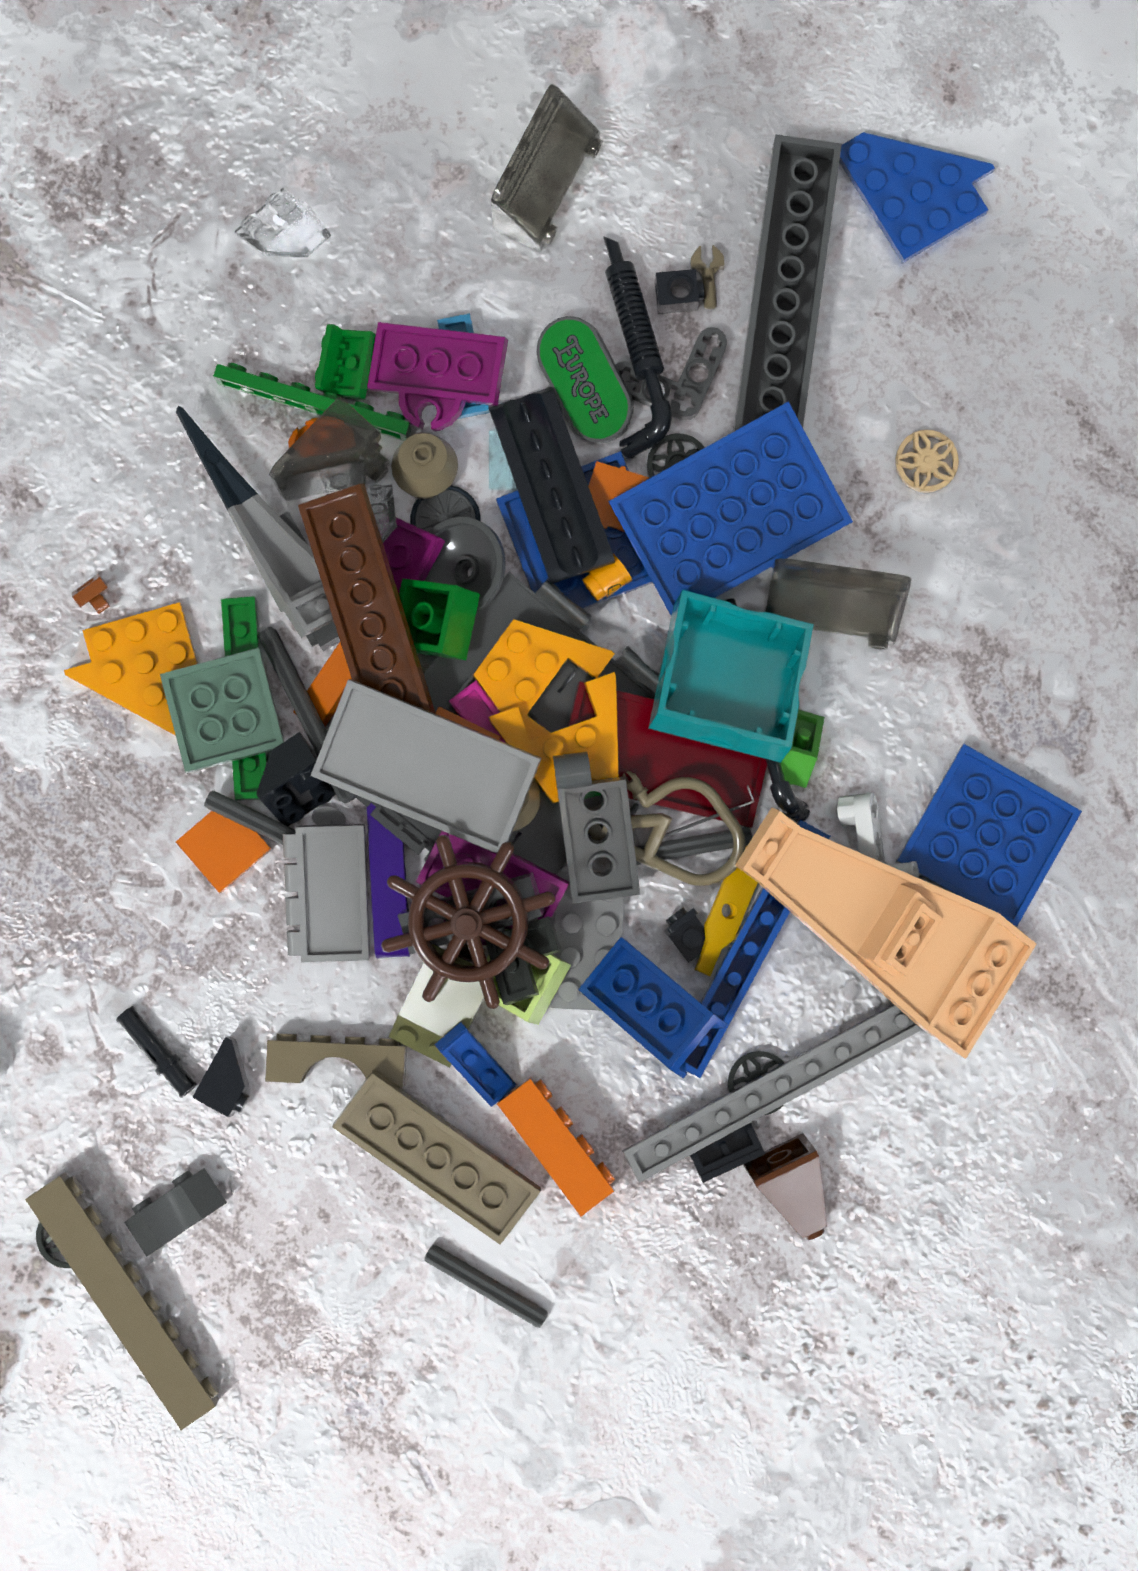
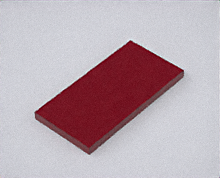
M579 681L577 684L568 727L595 717L584 685L585 682ZM616 690L618 777H622V774L625 773L630 781L632 778L626 772L631 771L635 773L643 787L648 789L647 794L671 779L679 777L696 778L712 786L729 809L752 801L747 789V785H749L754 803L732 811V814L741 826L753 828L767 767L766 759L649 729L654 699ZM627 789L628 799L634 800L633 794ZM692 789L673 791L654 804L706 818L717 814L709 800L700 792ZM720 816L714 818V820L723 821Z

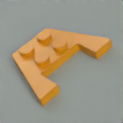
M513 619L474 672L473 677L500 713L518 706L528 736L532 740L550 732L527 716V714L564 662L569 659L596 679L615 653L611 650Z
M615 672L584 683L595 713L594 718L530 740L518 706L488 717L489 722L502 736L505 743L542 758L534 780L552 803L559 801L553 756L587 751L592 781L618 777Z

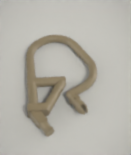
M631 771L626 772L632 778L630 781L625 773L622 774V777L625 776L627 789L633 794V799H637L644 808L651 807L671 792L679 789H692L700 792L709 800L730 830L733 838L732 854L723 866L708 874H695L656 856L671 824L672 818L663 813L630 815L632 829L653 827L643 849L634 845L637 862L695 886L715 884L736 870L735 864L745 850V836L741 825L712 786L696 778L679 777L663 783L647 794L648 789L643 787L635 773ZM595 824L589 828L588 833L592 839L600 840L606 836L607 828L604 825Z

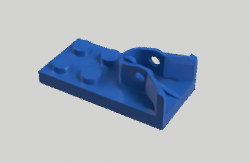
M623 937L619 938L578 989L668 1069L683 1079L687 1075L685 1060L709 1030L725 1028L728 1025Z

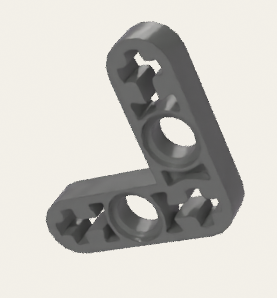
M710 327L701 331L679 382L658 375L660 384L665 391V400H668L670 389L676 390L674 398L684 400L686 396L690 397L691 404L695 406L694 408L688 407L686 411H681V404L671 399L670 406L673 417L680 420H691L698 414L725 353L727 339L724 332L720 329ZM711 337H716L717 345L721 347H714L709 356L710 361L703 358L707 346L703 340L709 341ZM623 361L616 364L621 375L624 371H629L630 379L639 383L631 362ZM699 365L706 368L708 371L707 379L703 382L693 381L689 375L692 367ZM645 380L641 383L640 393L635 392L636 384L629 381L625 383L633 400L649 407L652 405L651 398L647 396L645 391L647 387Z

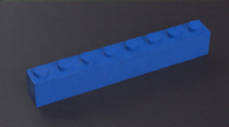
M802 820L796 823L801 828L827 839L831 837ZM763 887L700 1001L728 1025L725 1028L710 1029L685 1060L687 1072L698 1078H701L790 913L787 908Z

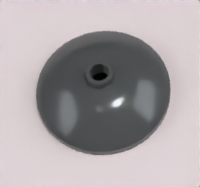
M470 517L447 519L429 531V533L443 539L445 543L425 581L457 585L479 593L480 597L476 611L478 613L494 599L502 585L506 566L504 549L497 534L485 523ZM470 567H473L472 574L468 577V570Z

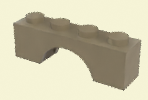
M277 1033L276 1040H267L265 1082L302 1083L309 1070L316 1063L325 1058L339 1057L354 1063L362 1071L365 1079L372 1070H375L399 1088H404L407 1046H399V1042L392 1038H379V1045L365 1044V1037L345 1036V1043L331 1042V1036L311 1035L310 1041H297V1034Z

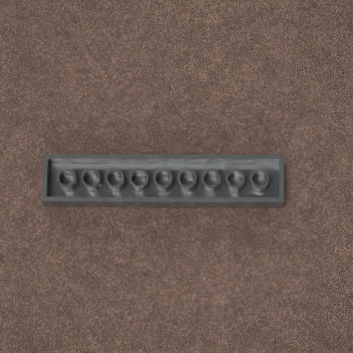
M775 134L733 432L788 401L801 426L803 427L841 143Z

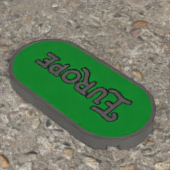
M565 316L552 321L545 327L538 339L537 359L550 387L553 388L569 424L585 440L600 443L616 440L627 431L630 425L634 403L631 393L601 335L592 324L578 317Z

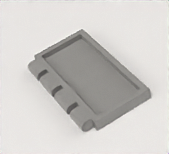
M365 824L299 825L295 827L296 832L283 833L284 858H297V863L284 864L285 891L298 892V896L285 898L286 925H299L300 930L287 931L288 955L301 956V962L369 960Z

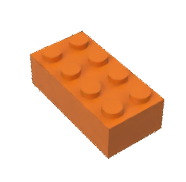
M530 1077L498 1101L497 1105L578 1214L583 1216L614 1192L611 1183L615 1181V1177L603 1161L597 1165L590 1155L594 1153V1149L583 1134L576 1137L569 1127L573 1125V1121L562 1106L556 1110L548 1100L553 1094L541 1079L535 1082Z

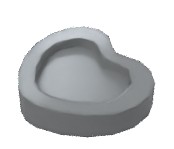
M322 806L315 809L312 813V820L316 825L346 823L344 814L333 807Z

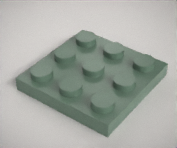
M259 648L160 674L185 773L188 774L270 752L284 742L263 657Z

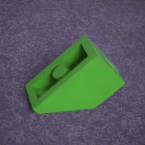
M799 709L792 747L781 761L785 781H789L790 785L806 788L818 758L825 717Z

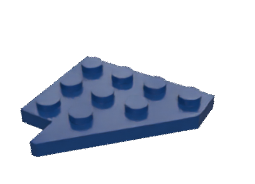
M864 132L841 146L839 163L902 264L986 215L988 212L987 206L973 184L994 172L995 167L991 163Z

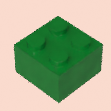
M402 578L399 597L417 653L466 661L480 594L457 585Z

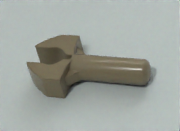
M712 245L711 249L713 261L710 263L709 268L701 260V246L696 249L690 261L691 269H696V272L702 276L704 285L703 302L704 308L707 310H713L717 307L715 274L718 270H724L725 267L724 256L714 245Z

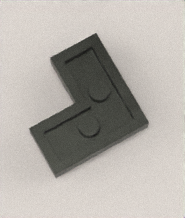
M548 916L528 923L524 945L544 956L562 951L553 919ZM512 929L504 931L502 933L511 937ZM485 940L490 960L503 952L504 949ZM516 957L504 971L495 976L504 1005L539 995L530 963L519 957Z

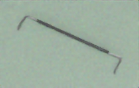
M747 785V789L749 791L752 801L740 806L730 808L731 812L748 804L754 803V798L752 796L749 785ZM717 813L715 815L709 816L707 818L683 826L676 830L670 831L666 833L664 837H667L669 835L675 834L682 830L688 829L695 825L719 817V814ZM634 829L633 832L635 834L639 846L646 844V842L640 844L637 832Z

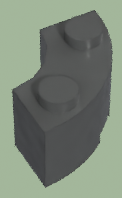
M205 1168L194 1175L188 1170L172 1181L175 1186L172 1190L154 1202L148 1197L132 1208L135 1215L124 1223L146 1257L227 1203Z

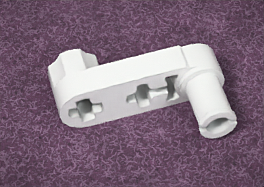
M874 793L840 796L837 805L838 819L843 827L856 825L859 853L887 864L884 857L878 804ZM916 861L888 864L919 878Z

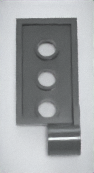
M587 751L553 756L572 904L640 895L625 776L592 781ZM590 791H598L603 795V801L597 807H589L584 803L585 795ZM595 824H602L607 828L606 836L600 840H594L588 835L589 828ZM598 857H606L612 862L610 869L606 872L595 871L592 868V864Z

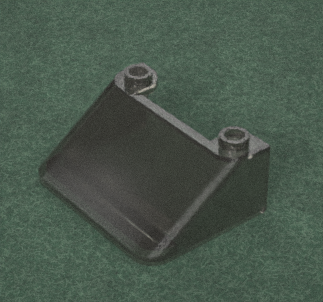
M551 84L546 90L491 198L493 229L538 252H541L545 243L550 245L556 235L558 227L553 225V218L585 157L595 159L603 143V140L600 139V131L565 93L554 84Z
M338 397L275 463L269 476L281 497L286 501L343 490L357 484L366 485L372 481L377 484L388 473L389 468L387 466L390 464V461L380 453L382 446L379 444L381 433L342 397Z
M775 559L767 577L763 612L814 624L813 630L864 637L867 638L869 648L887 650L888 645L894 646L896 643L912 579L908 576L794 559Z

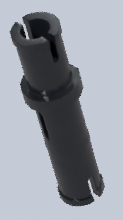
M134 1006L126 1009L117 1017L116 1021L121 1024L137 1046L157 1068L155 1070L156 1074L159 1077L163 1075L180 1098L186 1096L198 1085L181 1066L178 1055L171 1054L155 1032L138 1014Z

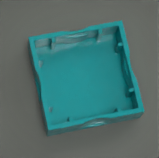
M682 590L672 610L649 729L781 763L792 747L799 709V684L806 668L814 624L769 612L746 610L727 601Z

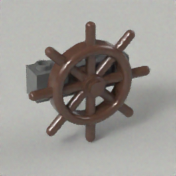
M440 835L436 840L443 868L433 873L420 887L396 875L388 878L387 885L389 888L408 897L412 902L410 908L402 910L398 914L403 934L385 939L381 947L383 951L388 953L408 948L410 955L417 953L426 966L434 971L422 993L425 1001L432 1002L435 1000L446 978L459 982L479 981L487 1007L495 1009L499 1006L500 1000L493 977L504 971L516 957L539 969L548 967L549 959L524 945L527 936L528 923L538 920V917L544 914V907L550 906L555 902V895L552 892L539 893L533 872L509 878L503 873L514 852V846L511 842L502 843L491 865L478 862L457 863L449 837ZM462 878H474L482 880L479 888L466 891ZM447 882L449 883L452 896L439 899L432 895L440 886ZM499 899H506L507 904L497 906ZM434 918L445 920V922L431 926L432 919ZM513 925L511 937L502 933L506 931L505 927ZM480 937L504 949L503 952L488 962ZM434 944L439 947L448 944L443 955H440L432 945ZM468 944L474 965L454 963L462 947Z

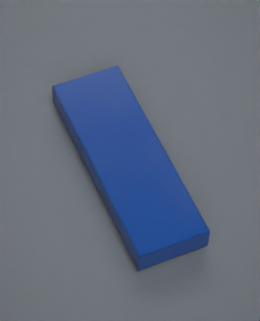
M462 1022L434 1044L491 1107L517 1086L509 1074Z

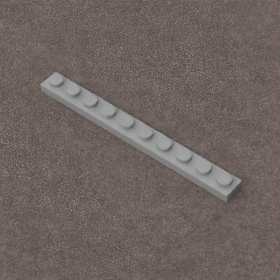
M893 1004L622 1150L637 1181L640 1183L923 1029Z

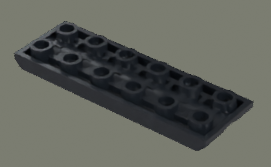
M549 387L522 398L489 407L490 415L550 585L615 563L611 547L553 388Z

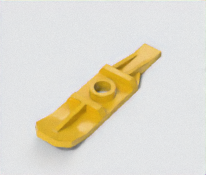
M738 867L732 874L723 879L704 924L705 941L694 970L710 977L721 950L735 939L758 884ZM724 904H728L730 907V914L727 917H724L722 914Z

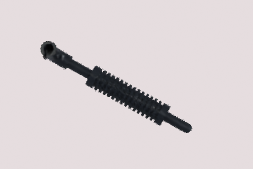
M603 236L611 265L605 270L621 329L623 330L634 373L637 379L646 381L652 401L650 406L652 420L645 424V428L622 439L619 443L620 447L627 445V447L621 449L622 454L627 459H633L636 455L649 448H657L656 444H660L661 440L665 438L672 421L671 406L669 401L664 398L658 375L664 371V365L634 264L631 261H624L617 241Z

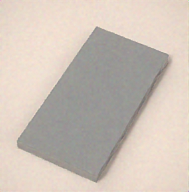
M348 679L311 776L497 853L502 843L509 842L542 758L357 681Z

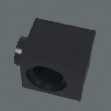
M696 269L657 272L655 274L658 314L697 311L699 300H704V285L702 279L697 280ZM675 286H684L689 294L682 298L676 297L672 294L671 289Z

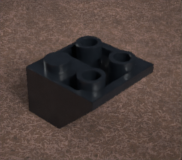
M300 732L271 750L256 793L261 802L278 821L286 826L300 821L304 815L319 805L329 802L336 795L331 784L311 776L318 757L312 746Z

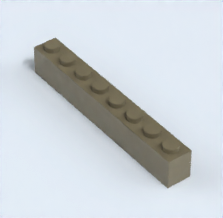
M64 1172L25 1200L179 1429L183 1430L216 1407L219 1401L217 1397L220 1393L219 1389L211 1377L207 1376L204 1378L198 1369L200 1362L194 1351L190 1347L185 1349L179 1341L180 1331L171 1319L166 1321L159 1311L162 1306L157 1296L151 1290L146 1292L139 1281L142 1279V1275L133 1262L127 1263L120 1253L123 1250L121 1243L113 1233L107 1234L101 1225L104 1220L98 1209L93 1204L88 1206L81 1195L84 1193V1189L75 1176L69 1177Z

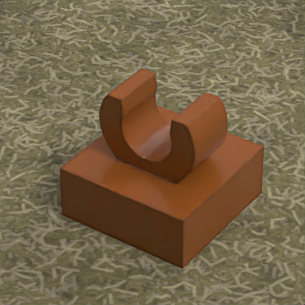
M99 573L71 593L72 598L80 608L90 602L96 612L100 614L110 607L107 600L101 594L108 587Z

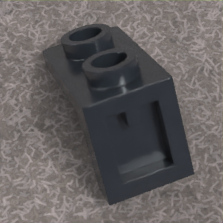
M682 907L666 920L669 927L664 932L689 963L701 954L705 941V929L696 917L698 913L694 908L687 912Z

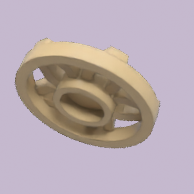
M919 430L907 436L899 446L895 457L896 471L902 482L909 488L922 493L936 492L946 487L954 478L959 464L958 453L954 443L944 434L934 430ZM919 437H921L926 445L922 449L919 447ZM927 437L936 438L941 442L936 443L933 448H930L931 442ZM913 440V449L916 453L911 451L902 454L906 445ZM946 445V451L943 454L939 455V453L936 451L937 448ZM949 453L952 456V469L946 462L941 461L946 459ZM909 457L913 458L912 464L901 461L902 459H906ZM943 467L949 476L939 473L937 469ZM903 468L916 470L914 472V482L907 477ZM919 474L926 476L921 485H919ZM931 474L935 478L944 480L937 485L926 486L931 480Z

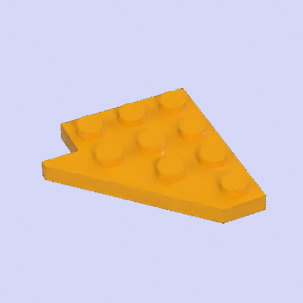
M178 602L82 630L91 663L64 670L65 675L175 735L160 674L198 664L182 604Z

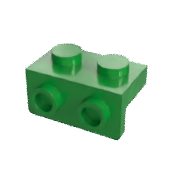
M327 324L325 335L321 342L322 351L319 366L315 372V388L321 392L336 394L344 399L365 400L376 334L372 331L343 330L335 324Z

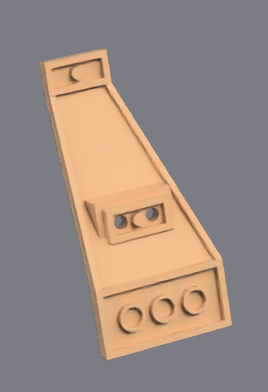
M772 807L735 864L736 867L759 883L915 1024L965 1059L1037 945L998 912L801 828L781 811Z

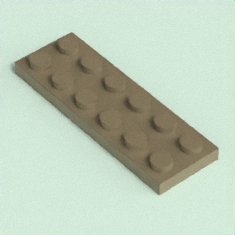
M372 1070L332 1125V1128L499 1245H501L541 1192V1187L375 1070Z

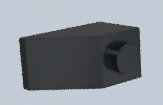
M231 1036L225 1037L192 1097L226 1117L233 1116L235 1112L240 1114L250 1097L246 1094L249 1083L236 1039Z

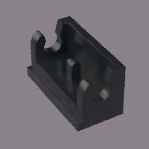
M749 1123L691 1154L690 1157L701 1181L704 1183L765 1155V1152L752 1124Z

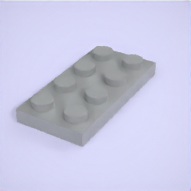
M558 872L559 877L569 881L568 872ZM569 882L556 908L555 929L562 951L553 955L571 964V967L552 999L550 1008L602 1011L578 989L619 938L622 937L625 897L572 904Z

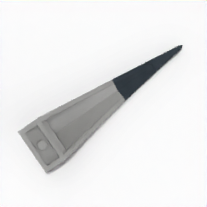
M178 405L176 414L280 612H285L301 638L333 622L332 613L311 547L258 495L204 434L183 407Z

